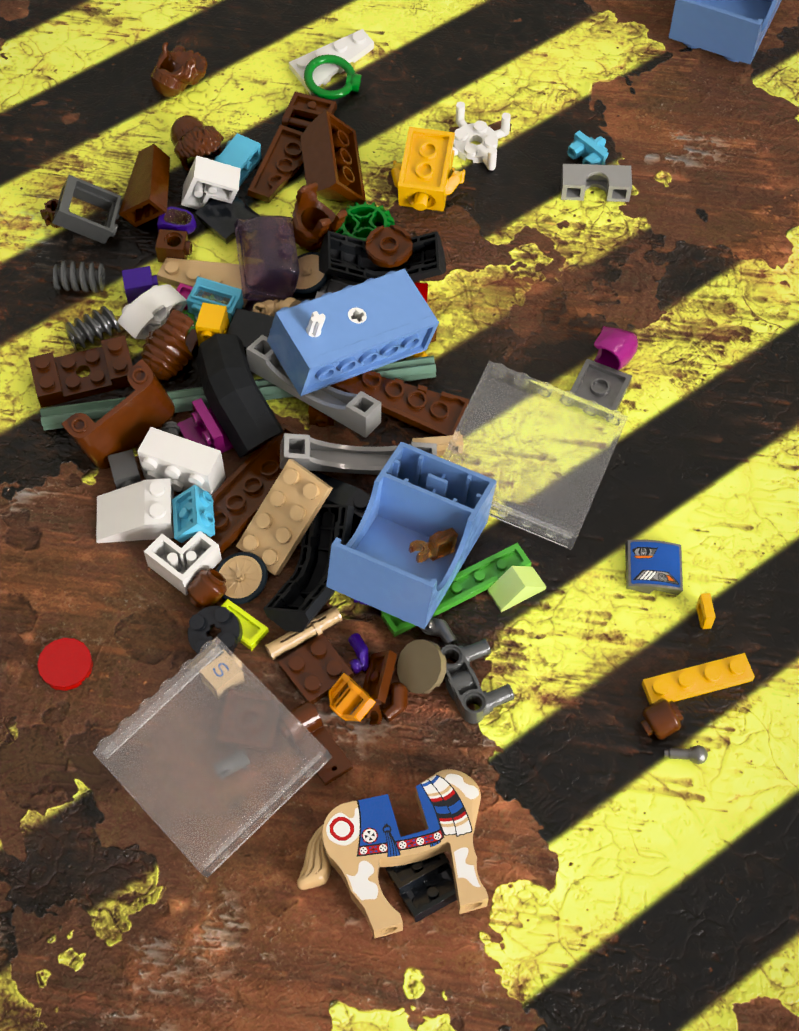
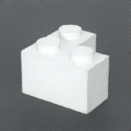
M196 155L183 184L181 205L199 210L207 204L209 198L232 204L239 190L241 168Z
M198 531L182 548L164 534H161L144 551L148 567L186 596L189 594L187 586L197 573L203 569H213L222 560L219 545L201 531Z

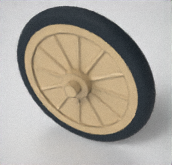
M304 253L296 257L289 264L285 272V284L291 292L298 295H307L318 291L327 283L330 275L319 271V253Z
M234 553L225 558L217 568V571L226 579L227 591L222 597L225 601L229 599L234 604L248 603L257 598L266 586L268 578L266 565L260 557L253 553Z

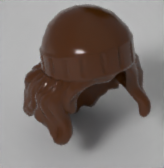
M165 42L162 45V53L159 56V60L151 73V82L159 94L171 98L181 94L188 85H196L205 76L207 61L199 52L194 53L193 50L182 52L179 50L176 52L168 51V42Z
M189 115L182 116L173 123L170 138L175 146L174 152L186 171H190L188 167V159L190 157H196V155L200 157L204 155L209 156L211 152L216 156L222 153L220 146L224 137L215 127L205 126L202 121Z

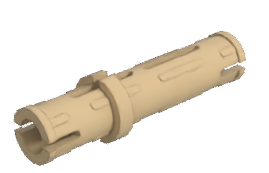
M332 606V608L314 617L303 632L289 631L266 644L265 648L271 659L275 660L292 648L297 647L315 635L319 636L327 628L343 621L338 609Z

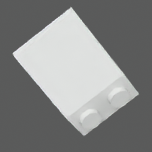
M171 478L143 480L97 496L96 542L154 540L161 534H164L167 538H174L172 507L174 491Z

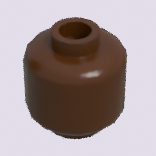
M212 568L200 570L187 586L190 602L198 608H202V606H215L227 591L224 576Z
M662 698L643 709L645 720L640 723L648 736L654 734L657 739L663 740L681 729L680 721L684 718L673 700L668 702Z

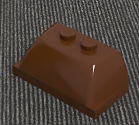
M325 110L308 125L301 135L302 160L306 184L317 182V196L325 200L340 203L351 201L354 204L357 202L361 205L366 201L356 131Z

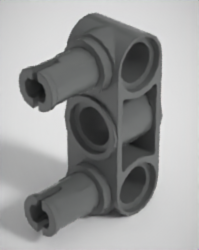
M485 638L465 647L452 644L442 647L441 652L445 655L446 659L452 658L457 661L454 664L446 663V674L443 680L449 695L466 722L471 724L479 723L486 715L493 711L494 707L514 700V693L509 684L490 692L482 691L477 676L470 667L471 661L491 654L490 646ZM476 704L480 709L474 711L470 710L467 706Z

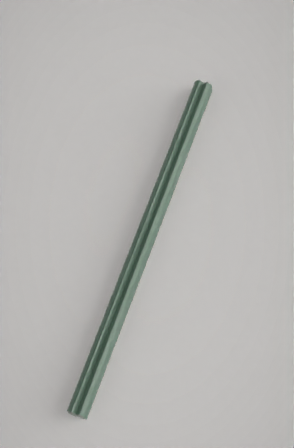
M434 356L398 360L371 371L380 373L381 377L392 380L398 378L405 382L435 378L436 364ZM264 378L255 379L256 385L265 400L295 397ZM203 387L167 391L175 406L174 413L192 411V402L199 398L202 399L207 408H210ZM126 397L41 408L43 430L64 428L62 423L75 413H84L95 423Z

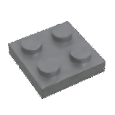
M586 359L568 394L567 401L613 418L631 383L632 375Z

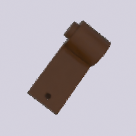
M309 700L279 717L281 723L278 725L280 732L285 739L291 738L325 786L353 769L352 763L325 729L319 713Z

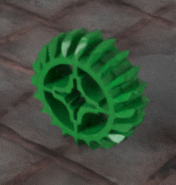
M366 201L361 205L355 202L353 207L347 204L346 211L348 216L335 233L366 241L370 232L376 229L377 226L384 225V227H390V225H395V221L391 217L390 211H385L383 205L377 207L375 202L371 205H368Z

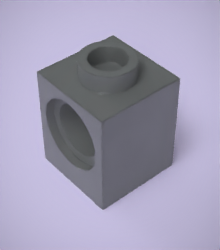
M133 450L108 456L116 489L141 481Z

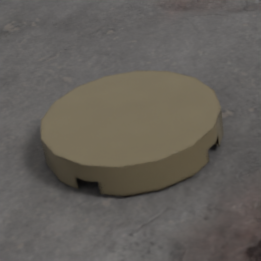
M425 639L414 640L408 643L401 651L397 661V674L400 683H403L408 691L415 694H429L432 692L431 690L439 687L443 682L447 661L438 644Z

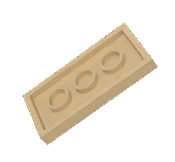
M289 459L236 547L243 552L257 555L263 560L269 572L273 575H280L333 488L295 460Z

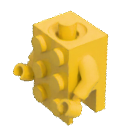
M409 127L402 164L394 160L391 169L394 186L398 188L399 206L413 207L419 211L428 209L444 212L447 195L452 194L465 179V169L463 171H456L455 168H452L455 154L453 150L454 132Z

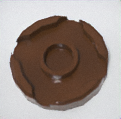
M383 225L370 232L366 238L365 249L368 258L374 264L380 267L393 268L408 261L412 255L413 243L411 235L404 228L397 225H390V227H384Z

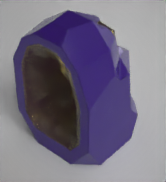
M173 206L167 207L166 213L159 216L157 223L158 232L159 229L187 231L188 235L194 232L197 226L191 212Z

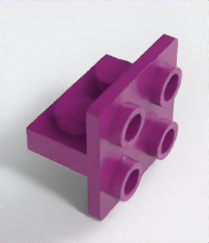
M201 398L193 401L194 412L191 413V417L177 424L180 427L183 438L220 450L221 453L234 448L212 410L207 409Z

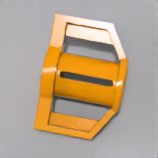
M345 673L341 675L328 691L330 709L345 721H361L376 703L361 686Z

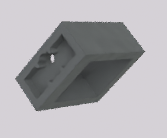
M68 175L62 187L52 223L105 244L108 238L114 237L117 231L118 224H115V220H118L120 217L118 213L121 207L120 201L122 196ZM72 197L107 210L104 226L69 212Z

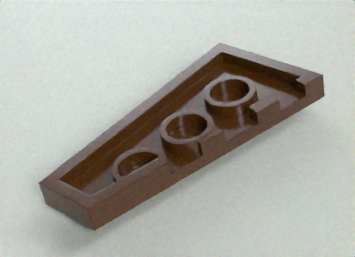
M283 125L279 126L252 180L247 196L269 203L304 165L301 147V135L303 132Z

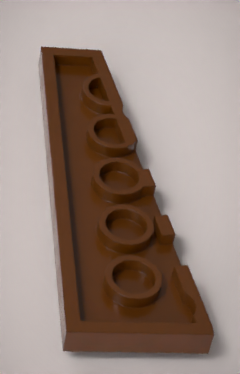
M368 371L330 385L335 389L353 394H358L362 391L381 402V412L434 436L456 435L472 401L443 391L441 394L427 390L428 387L419 384L418 387L403 383L404 380L398 378L392 380L381 377L380 373Z

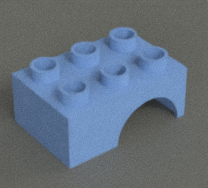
M676 0L668 38L682 42L689 48H701L722 55L732 62L740 61L751 64L782 0Z
M400 442L375 479L369 503L352 538L346 545L341 544V539L336 537L331 544L326 587L395 616L402 621L425 629L488 522L497 480Z

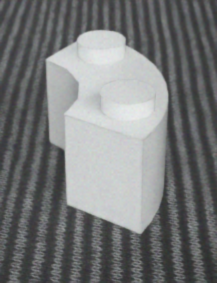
M170 284L154 285L131 304H127L122 309V315L117 322L135 339H146L149 336V332L160 328L166 323L172 309L182 312L187 304V299Z

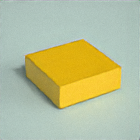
M705 593L699 596L696 609L700 627L702 629H711L716 616L710 593Z

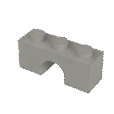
M563 164L561 200L584 201L585 191L591 187H598L605 191L606 201L629 202L632 190L631 166Z

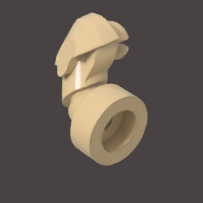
M288 297L285 300L280 299V301L278 299L273 301L266 300L254 304L252 312L275 316V313L281 308L299 305L301 301L292 297Z

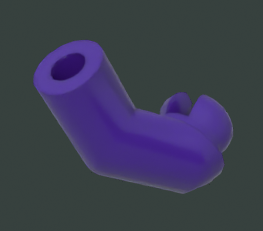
M355 633L349 637L348 641L357 657L350 661V667L355 674H358L360 671L365 672L369 666V649L360 634Z

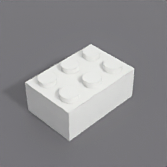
M150 427L137 451L144 478L147 480L171 478L173 490L177 492L185 491L195 484L212 495L226 478L220 450Z

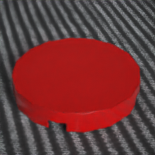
M61 638L45 646L39 655L37 666L40 677L46 684L55 690L67 691L79 687L86 677L88 679L92 672L93 661L89 649L83 642L74 638Z

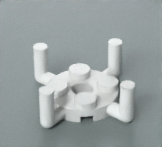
M457 102L455 121L459 128L454 132V156L457 155L464 161L466 159L473 160V163L483 162L489 170H494L496 168L498 139L509 134L511 115L503 113L501 129L494 131L484 121L467 124L464 119L465 103ZM473 141H478V142H480L481 144L476 145V144H473V143H471V142H473Z

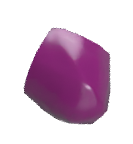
M602 326L601 332L597 335L598 338L594 343V346L599 349L594 361L618 371L632 360L638 349L636 334L608 326Z

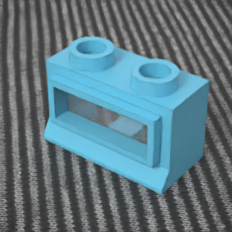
M198 276L186 300L188 313L197 317L203 302L227 306L229 325L236 308L242 309L244 305L242 289Z

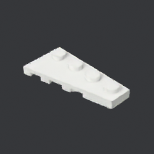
M361 29L290 61L289 69L309 94L313 95L304 81L305 68L312 59L329 54L342 57L349 63H355L374 49V41ZM322 64L313 71V80L317 86L322 84L325 86L331 81L332 76L336 73L341 74L344 69L335 64Z

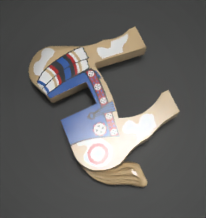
M447 769L437 772L417 785L415 797L426 830L402 837L399 833L388 794L347 802L335 807L326 817L324 824L314 833L307 846L304 865L297 880L298 888L300 890H307L324 885L330 876L332 866L345 882L352 901L366 917L375 939L403 931L401 914L390 905L381 891L378 880L379 868L407 865L448 851L459 914L487 907L489 897L478 876L477 856L473 846V834L481 800V793L477 783L461 771Z

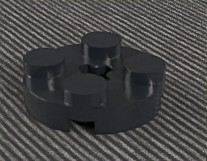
M206 607L193 615L189 620L188 640L190 646L202 657L216 660L225 652L230 656L234 653L238 642H241L243 634L241 622L226 607ZM213 627L221 629V633L217 634L218 638L215 640L212 636H209V632Z

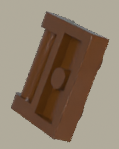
M294 92L283 115L282 125L306 130L311 122L294 118V115L313 120L325 110L334 115L337 109V102Z

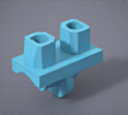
M580 130L574 134V141L568 146L567 151L568 156L573 160L582 156L584 158L582 164L605 165L609 153L607 152L608 149L604 147L606 140L602 136L596 139L589 138Z

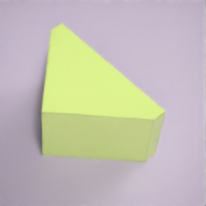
M511 566L488 589V593L500 612H503L546 590V586L533 567Z

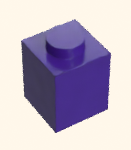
M150 266L122 270L128 304L132 303L144 292L150 290L154 285H159L157 275H152Z

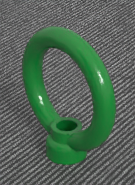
M329 54L321 55L312 59L305 68V84L318 97L332 100L342 98L351 91L359 92L362 75L356 74L352 65L342 57ZM322 64L338 65L347 74L346 84L338 90L322 89L314 82L313 71Z

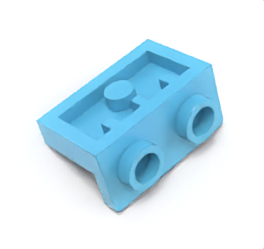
M194 484L172 499L175 540L183 543L198 531L205 533L209 537L215 535L213 497L209 492Z

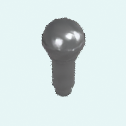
M700 745L690 747V749L670 748L664 750V757L690 760L695 764H703L707 760L708 752L706 748Z

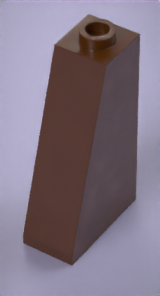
M155 144L138 152L118 213L134 227L163 215L167 211L170 157Z

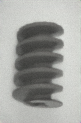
M62 260L60 267L55 264L53 268L54 288L61 290L63 287L66 291L71 290V288L74 291H80L82 288L84 292H89L90 289L94 293L99 292V290L103 292L105 287L104 265L99 263L98 269H95L94 263L90 262L89 268L86 269L85 263L81 261L79 268H76L75 261H71L70 267H67L66 261Z
M102 306L100 308L101 314L93 310L91 312L92 318L88 314H84L83 322L79 318H75L74 326L70 322L65 323L67 336L76 352V344H79L84 349L86 348L85 340H88L93 345L95 344L94 336L103 340V332H106L111 337V328H114L118 333L121 332L111 310L109 311L105 306Z

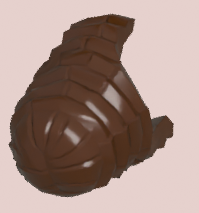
M317 182L306 184L297 191V201L294 204L295 209L292 214L291 231L294 242L307 251L320 249L327 231L336 232L348 216L347 211L344 209L335 215L332 210L317 199Z
M172 309L164 325L149 332L146 343L143 345V352L141 353L142 359L155 376L162 380L170 379L172 376H177V372L183 371V366L188 365L189 360L193 359L192 352L198 344L196 330L192 329L188 334L194 321L176 309Z

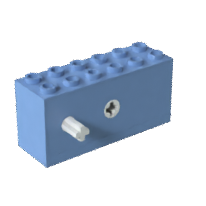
M402 269L396 272L390 271L384 276L375 279L369 278L355 286L348 285L334 293H325L311 301L304 300L299 305L290 308H281L275 313L267 342L298 394L303 396L426 351L439 321L407 271Z

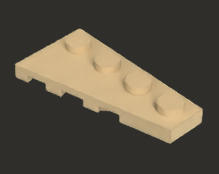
M166 258L157 273V279L160 282L176 287L180 283L194 287L198 276L242 289L243 307H245L263 271L262 266ZM204 291L203 295L210 297L213 294ZM224 297L223 301L229 303L230 299Z

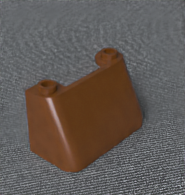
M143 359L138 361L128 371V382L135 391L94 423L84 413H75L62 423V426L91 462L100 469L110 468L109 455L133 450L143 442L150 427L158 429L174 415L175 406L173 401Z

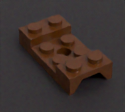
M125 335L101 340V347L54 358L53 352L30 357L29 363L41 408L131 386L127 375L133 364ZM82 371L90 372V374L86 377L78 376V374Z

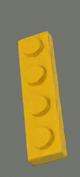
M745 653L643 679L642 686L649 705L662 698L668 702L672 700L676 702L753 681L755 676Z

